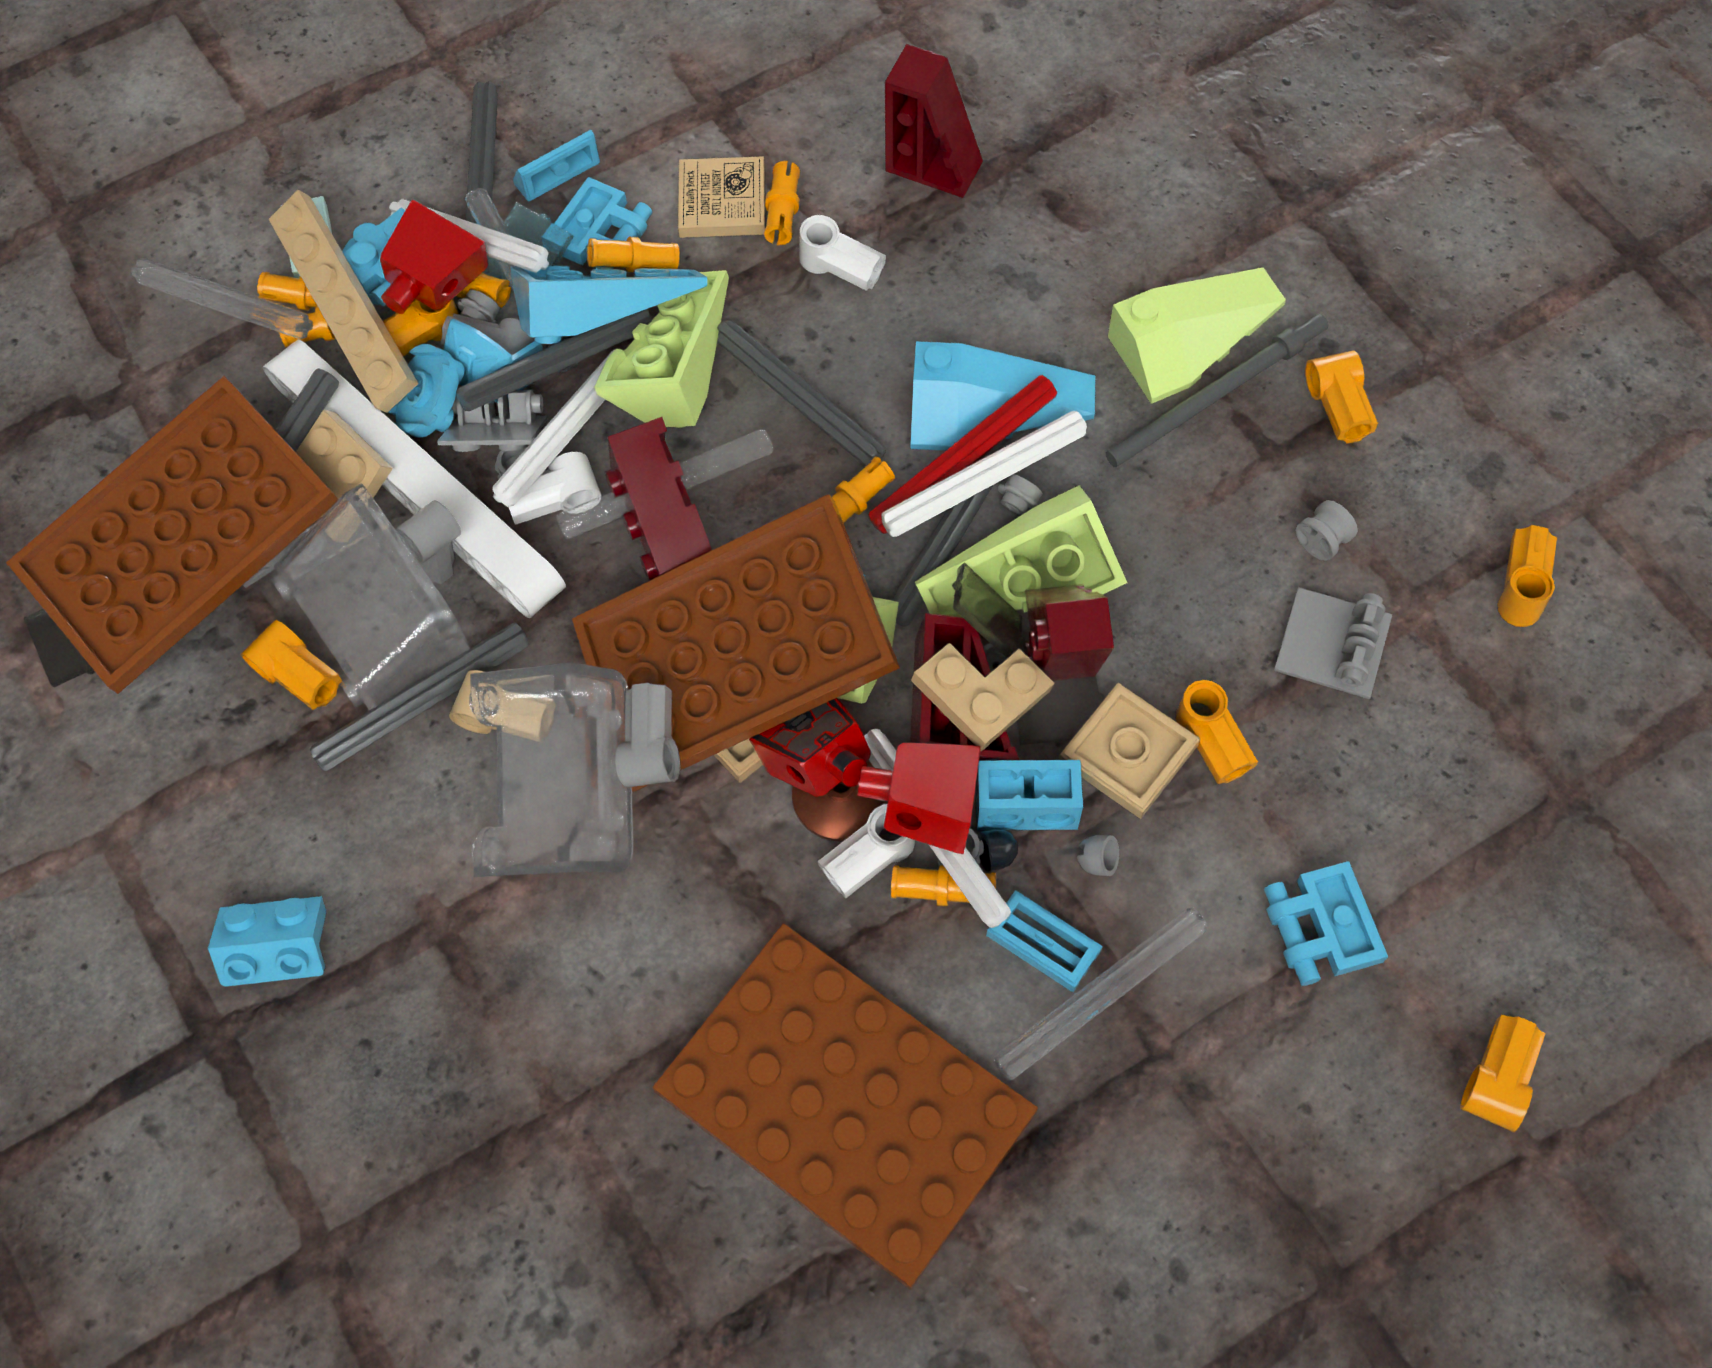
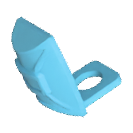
M452 319L448 326L444 350L449 352L454 360L463 364L464 375L459 385L464 386L542 351L543 345L533 341L511 355L482 332L463 322ZM526 385V386H524V387H522V388H520V389H518V390H523L524 388H526V387L529 386V385Z

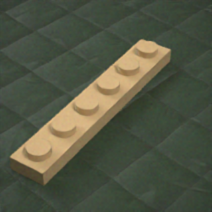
M297 190L269 218V221L374 407L388 413L419 383L311 197Z

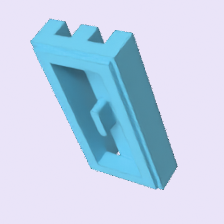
M1015 890L1006 903L1011 911L1010 916L999 926L989 927L986 936L1071 992H1074L1082 977L1090 969L1094 959L1096 960L1103 946ZM1015 909H1018L1085 953L1083 957L1079 958L1050 937L1013 915ZM1004 925H1007L1073 968V972L1071 973L1003 928Z

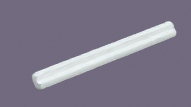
M404 199L399 200L398 203L393 201L389 206V209L392 211L391 215L400 208L406 210L410 201ZM429 208L483 240L487 256L534 273H537L540 269L546 270L549 265L547 261L549 252L542 246Z
M615 350L611 351L536 436L533 443L529 444L493 485V498L498 503L502 502L507 507L514 506L606 400L597 395L594 386L607 358Z
M1071 411L889 508L881 515L884 528L891 537H897L1083 437L1086 434L1087 428L1085 420L1079 412Z
M871 729L864 735L871 750L869 761L874 768L893 771L896 756L895 748L880 729ZM929 845L988 927H997L1008 919L1011 914L1010 908L966 847L964 854H958Z

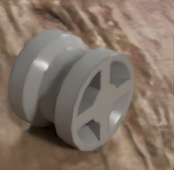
M1330 500L1322 502L1315 509V516L1313 518L1307 517L1303 519L1296 527V536L1300 544L1312 556L1324 561L1334 557L1339 550V545L1350 542L1358 532L1357 524L1348 510Z

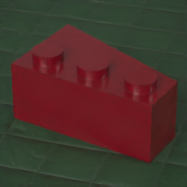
M906 44L885 80V171L964 198L983 159L948 58L930 50Z
M662 417L608 436L611 469L604 471L614 498L622 496L627 506L628 512L622 513V517L631 540L640 538L646 554L639 557L648 581L712 551L695 504L691 503L680 477L684 474L679 460L674 462L666 444L665 432H667V428Z
M1082 584L1025 590L1030 631L1029 641L1024 642V654L1053 682L1094 678L1114 649L1108 597L1098 592H1092V589L1084 588Z
M925 613L915 638L914 672L950 643L984 677L991 673L974 619ZM913 683L910 743L974 745ZM1004 731L983 751H980L979 761L1019 760L1015 746H1011L1007 731Z

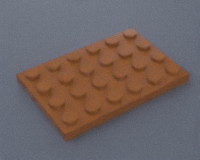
M223 376L6 563L106 686L119 694L335 505L339 499L236 387Z
M829 494L572 618L615 756L618 745L621 742H625L626 690L632 688V685L640 683L666 685L672 690L671 737L679 751L680 770L900 668L836 503ZM648 785L625 788L629 789L632 792H635Z
M784 923L652 1087L654 1092L910 1290L1038 1111L1037 1106Z

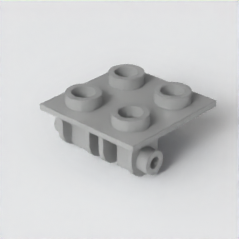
M515 390L508 394V398L507 395L498 398L499 416L495 414L494 400L472 411H465L456 395L452 409L454 414H458V416L438 439L437 443L438 445H452L453 450L459 452L475 451L480 449L481 445H499V449L502 451L523 450L527 448V445L533 443V440L547 421V415L536 416V413L543 412L542 394H534L533 390Z
M1298 587L1274 671L1370 699L1392 614L1385 612L1386 608L1382 604L1383 599L1376 594H1365L1363 599L1355 604Z

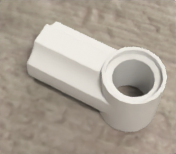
M824 215L811 216L800 227L799 259L803 268L815 274L830 272L866 291L874 287L885 265L886 255L840 233L836 222Z
M569 452L556 457L548 466V470H545L518 502L514 506L509 507L515 525L559 510L569 514H578L598 505L601 500V492L588 457L581 452Z
M887 804L875 808L864 826L818 860V865L828 880L845 898L854 893L889 864L908 858L914 850L915 840L901 836L895 841H886L879 837V833L884 829Z

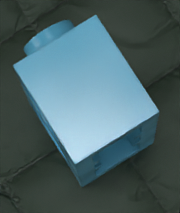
M1080 760L979 761L976 778L977 830H1078L1083 810Z

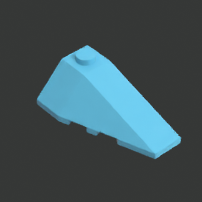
M548 266L546 270L540 269L537 273L520 267H511V279L521 329L529 337H534L535 342L542 344L562 342V336L579 335L707 286V277L696 270L640 268L634 270V277H627L626 271L612 269V267H596V270L591 271V276L583 275L580 271L570 270V266Z
M916 341L911 449L946 451L1040 375L1045 376L1054 384L1057 390L1056 398L1005 439L1012 438L1015 432L1032 428L1039 429L1071 411L1079 412L1085 421L1094 419L1096 376L962 343Z

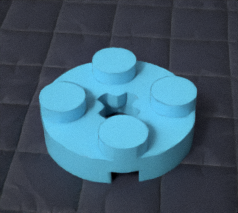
M421 344L409 352L415 355V357L408 364L419 384L388 412L395 415L397 422L395 424L402 431L418 438L426 437L435 430L444 432L449 428L454 416L452 406L456 397V391L464 375L463 364L454 360L449 352L430 344Z

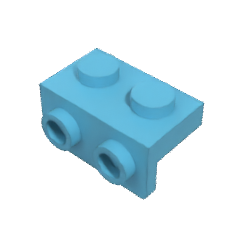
M322 896L301 899L289 898L283 901L256 904L242 903L229 907H220L208 946L220 984L226 987L323 975L325 963L319 943L325 921L326 908Z

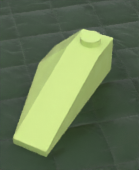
M1264 267L1157 287L1113 305L1108 338L1152 404L1193 386L1201 379L1202 373L1215 361L1220 362L1229 354L1230 348L1245 335L1250 336L1285 305L1286 299Z
M727 270L700 272L707 277L706 287L657 305L660 312L653 318L652 322L648 325L640 323L632 331L634 340L625 350L616 349L607 358L594 386L597 395L644 423L662 417L666 427L682 428L695 426L708 395L719 334L717 327L721 323L729 280Z
M1080 485L1035 506L915 581L930 614L971 618L974 620L992 617L994 613L1023 609L1024 612H1028L1025 590L1082 584L1084 588H1090L1092 592H1098L1103 595L1127 583L1093 503Z

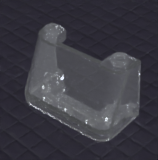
M362 483L345 492L274 565L278 574L272 577L271 581L286 603L295 599L298 605L301 606L347 676V679L342 681L340 685L355 708L364 703L370 711L470 649L460 625L446 601Z
M572 662L470 674V709L481 724L496 727L498 826L485 827L476 836L472 845L474 877L606 873L626 870L633 856L632 787H624L621 784L615 764L617 747L621 742H625V702L628 685L623 675L614 669Z

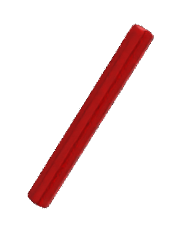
M1043 375L1035 378L872 509L868 517L873 526L882 534L888 533L881 521V515L884 511L974 464L1056 398L1057 390L1054 384Z

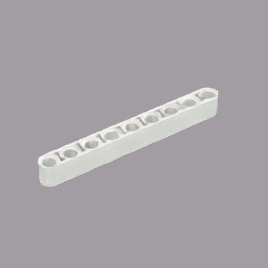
M297 339L262 367L273 385L292 403H294L316 369L320 368L332 374L339 381V386L323 410L336 412L393 468L382 486L413 514H416L434 500L445 506L453 515L461 530V535L452 541L453 551L525 617L531 618L566 588V584L560 574L544 557L384 413L376 409L364 395L302 340Z

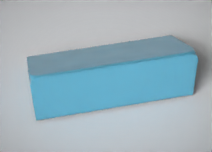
M589 130L519 168L513 181L528 202L599 164L600 159L594 133L592 130Z

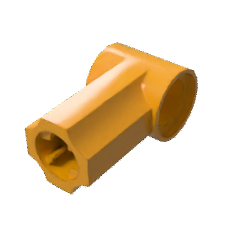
M415 299L404 314L395 313L383 320V323L402 356H405L414 347L424 344L429 340L441 341L442 327L447 316L452 317L454 314L459 315L454 299L439 310H433Z
M1348 351L1308 360L1305 367L1308 390L1312 398L1315 400L1321 399L1337 440H1343L1346 444L1361 441L1367 435L1375 432L1378 422L1363 388L1364 369L1356 351Z
M1530 525L1527 528L1516 529L1512 535L1504 591L1497 605L1501 617L1507 623L1516 627H1527L1536 623L1555 589L1552 572L1557 537L1553 536L1548 528Z
M274 620L240 654L244 661L262 678L271 684L277 681L312 710L320 706H326L337 695V689L342 682L338 673L309 652L303 641L278 620Z
M1200 680L1189 685L1184 692L1176 711V722L1200 738L1197 749L1217 784L1229 783L1255 768L1258 761L1227 709L1228 698L1226 692L1219 684L1213 681ZM1191 704H1204L1208 706L1213 715L1201 716L1194 712Z
M1501 1014L1494 1024L1481 1065L1476 1066L1468 1080L1461 1099L1460 1109L1511 1132H1515L1521 1125L1530 1105L1533 1089L1528 1084L1546 1033L1542 1032L1537 1027V1024L1519 1016L1510 1017Z

